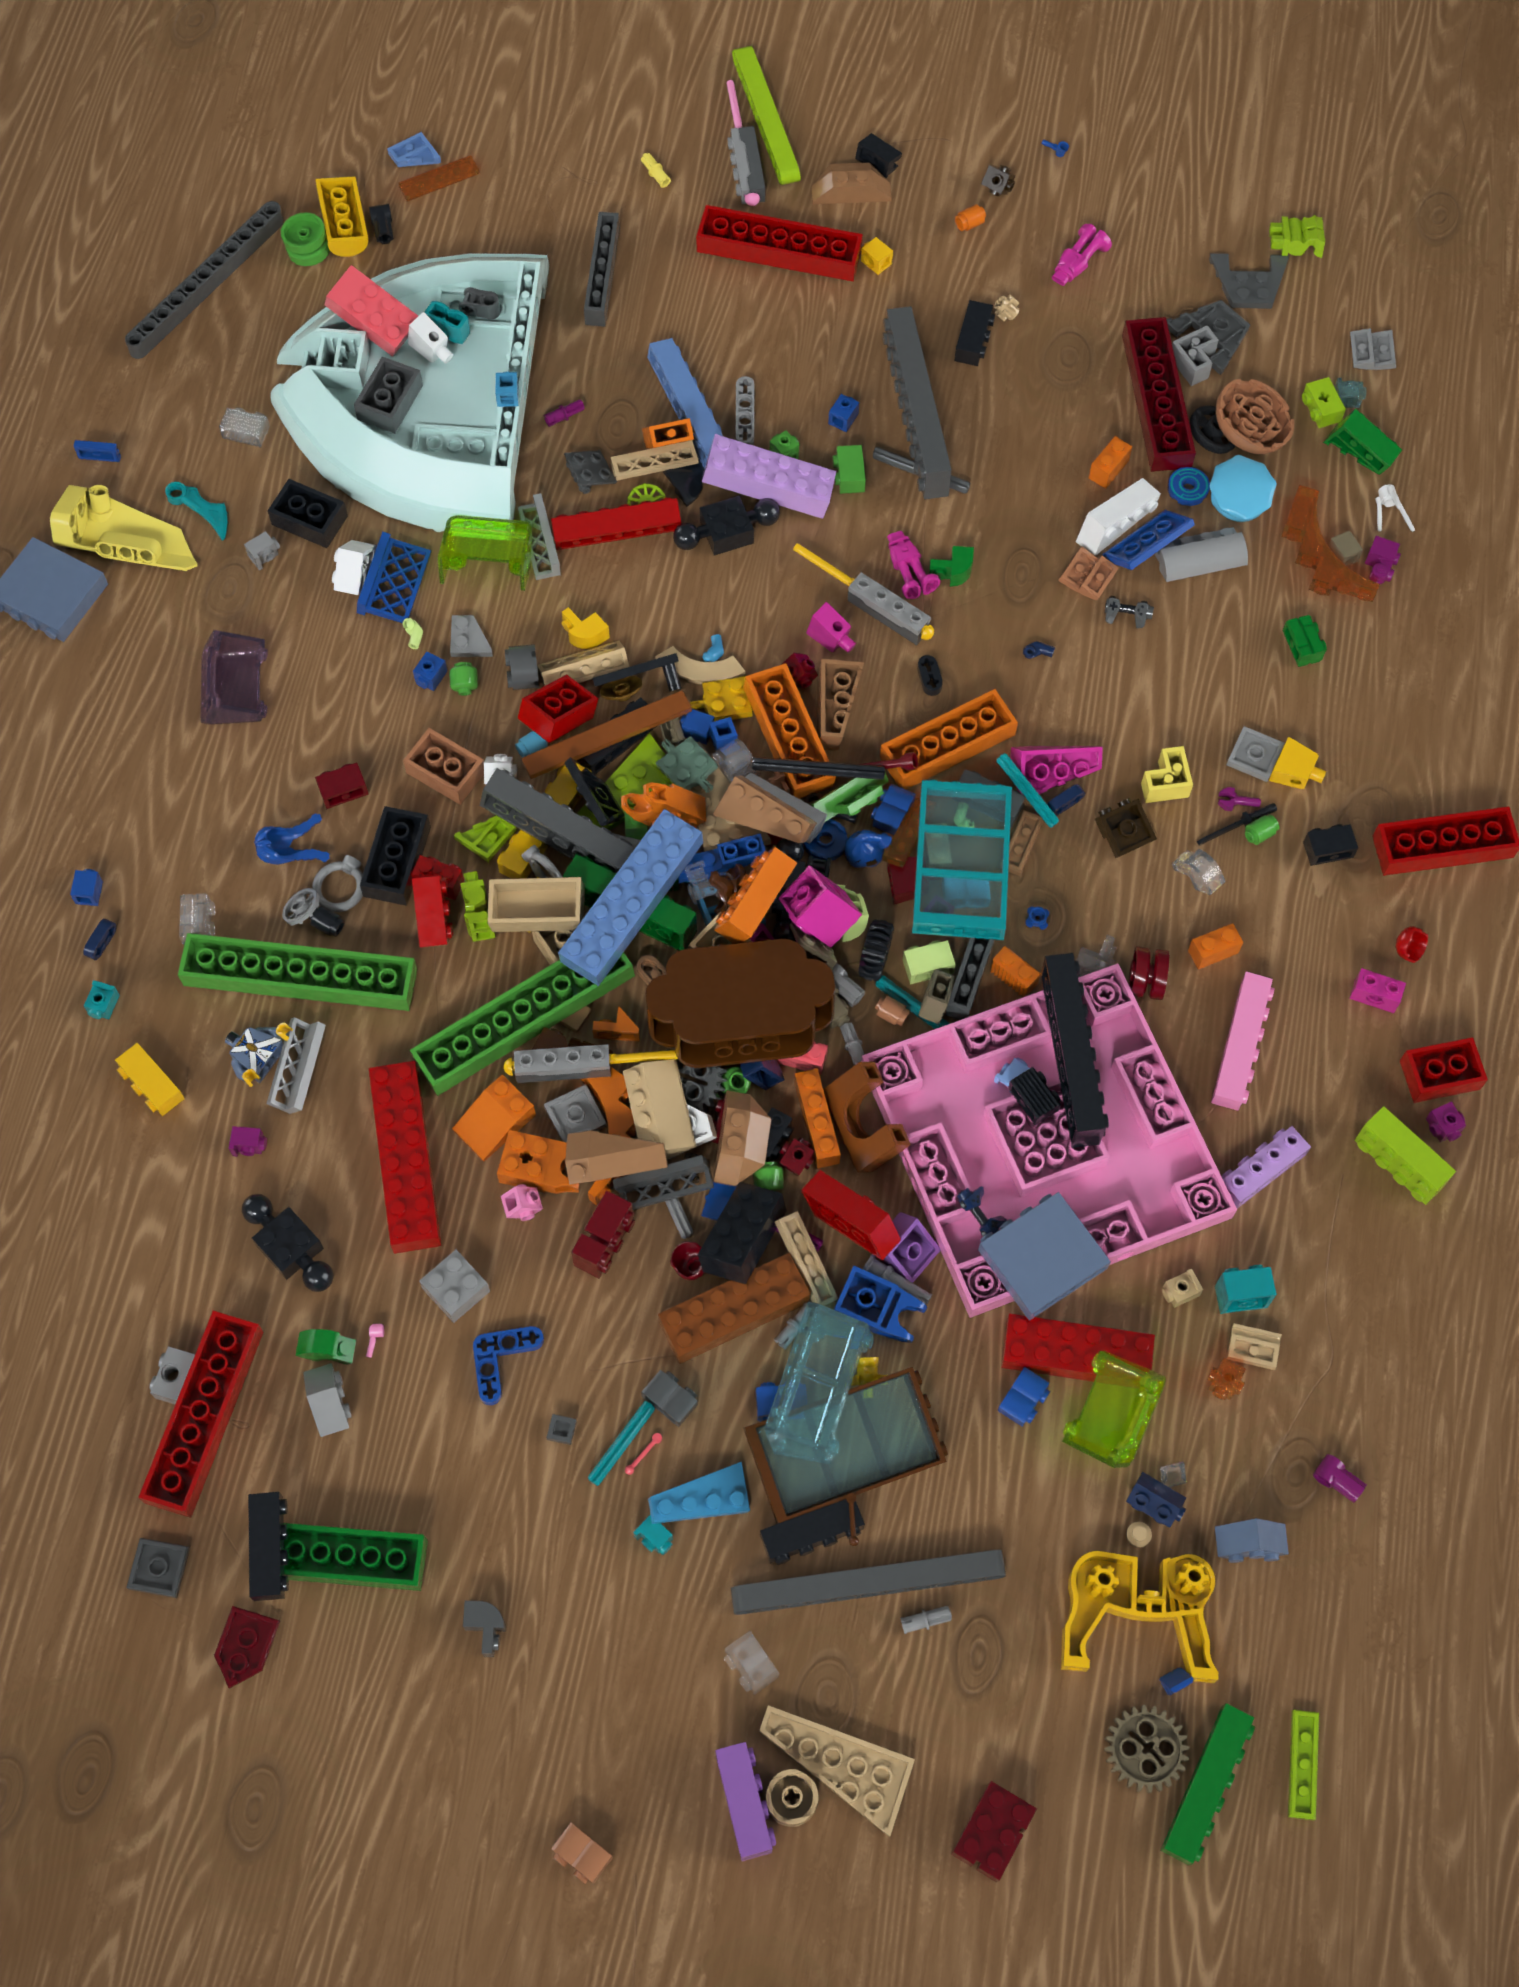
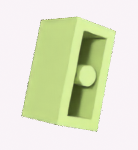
M936 940L922 947L912 946L903 953V963L910 984L930 980L935 969L948 974H954L956 964L948 940L942 942Z

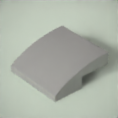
M1371 328L1350 332L1354 368L1366 370L1396 368L1392 330L1371 333Z

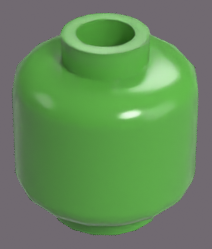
M459 662L450 669V688L458 692V695H471V691L478 688V671L471 663Z
M741 1067L727 1068V1072L722 1074V1078L727 1079V1082L721 1083L725 1091L721 1092L724 1095L727 1090L746 1094L750 1088L751 1081L743 1077Z
M765 1162L762 1168L753 1173V1185L772 1191L782 1190L784 1188L783 1168L778 1166L777 1162Z

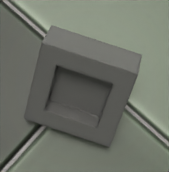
M552 1414L546 1437L547 1440L571 1445L577 1419Z

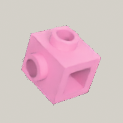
M525 1184L515 1186L501 1196L506 1218H520L521 1221H527L534 1218V1214L543 1209L537 1187H527Z

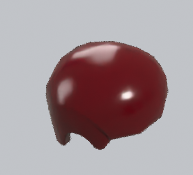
M685 1241L680 1243L671 1254V1266L681 1278L689 1281L696 1280L705 1273L702 1271L698 1257L702 1247L696 1242Z

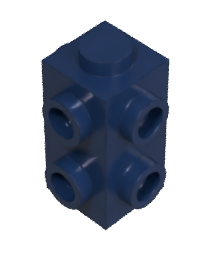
M1144 1472L1141 1473L1126 1500L1134 1509L1153 1517L1157 1523L1164 1524L1169 1528L1174 1520L1179 1522L1186 1511V1508L1182 1507L1186 1497Z

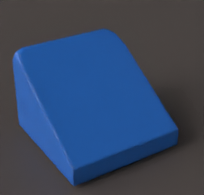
M1179 1667L1160 1677L1159 1680L1167 1695L1171 1696L1192 1684L1194 1679L1183 1668Z

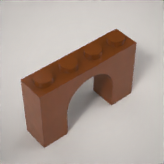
M875 1062L857 1063L823 1089L827 1104L830 1106L835 1123L839 1127L844 1144L850 1153L857 1172H873L911 1145L902 1124H886L871 1136L861 1126L859 1110L863 1099L884 1083Z

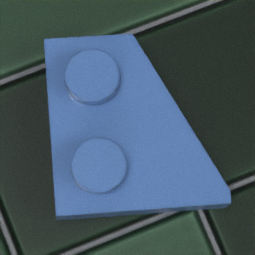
M422 132L387 148L388 155L397 167L441 163V157Z

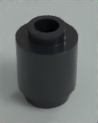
M324 906L316 908L312 913L313 916H309L311 920L310 925L329 936H338L345 924L340 915Z

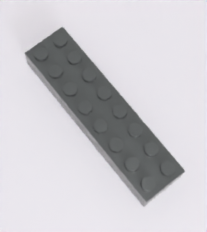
M496 768L483 789L480 801L481 807L572 860L576 854L581 857L586 856L591 858L595 864L601 867L607 866L617 874L635 849L629 841L619 839L613 836L610 830L594 825L588 817L577 815L565 804H558L553 801L550 795L546 793L541 794L534 790L531 784L515 779L513 774L507 770Z

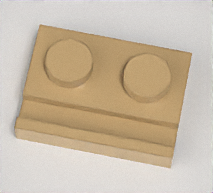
M1233 1323L1226 1359L1275 1370L1282 1334Z

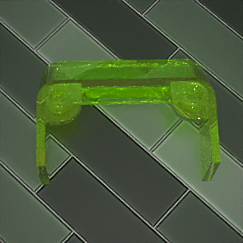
M460 515L450 517L446 522L438 554L440 583L444 584L448 569L460 570L464 568L467 564V559L509 563L510 573L520 576L521 591H525L531 560V524L526 521Z

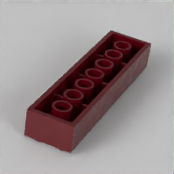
M1166 317L1126 320L1122 339L1150 471L1192 467L1196 451Z

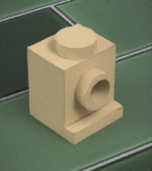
M1189 1269L1187 1272L1166 1281L1162 1292L1168 1303L1171 1302L1173 1307L1176 1308L1199 1297L1203 1288L1193 1270ZM1182 1284L1185 1290H1180L1178 1285Z

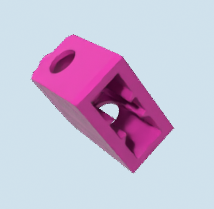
M825 602L812 616L806 634L831 652H834L840 646L849 653L856 645V642L848 636L851 629L850 624L830 604Z

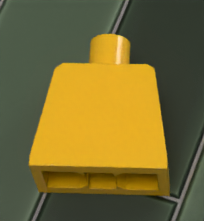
M1288 737L1269 781L1304 789L1308 779L1322 783L1327 771L1315 767L1319 757L1316 752Z

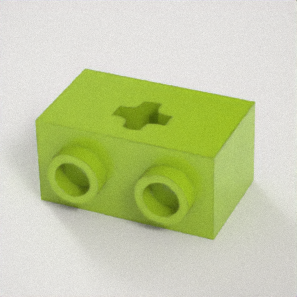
M1327 377L1306 383L1302 393V401L1307 405L1311 419L1316 422L1318 428L1341 422L1346 408L1330 378Z

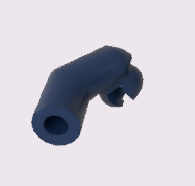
M1035 641L1023 649V654L1028 659L1035 658L1041 654L1052 658L1055 647Z

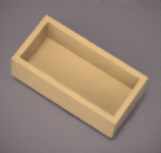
M581 877L490 879L488 925L492 932L575 930L584 918V883Z

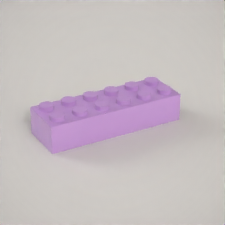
M715 434L709 450L702 482L760 500L772 499L779 506L823 519L830 503L836 471Z

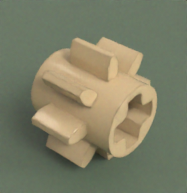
M1010 294L1008 297L1001 296L994 305L996 309L994 314L1004 322L1006 319L1013 320L1019 313V308L1017 307L1019 302Z

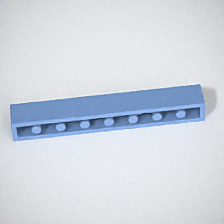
M672 338L650 343L647 358L679 420L690 418L694 436L692 441L696 454L705 469L715 434L723 436L719 424H716L713 412L705 402L704 394L699 391L697 381L689 371L688 363L681 356L679 346H676Z

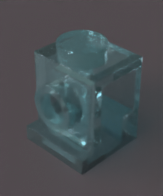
M1337 378L1335 389L1345 408H1360L1361 402L1365 400L1367 393L1366 387H1363V382L1342 381V378Z

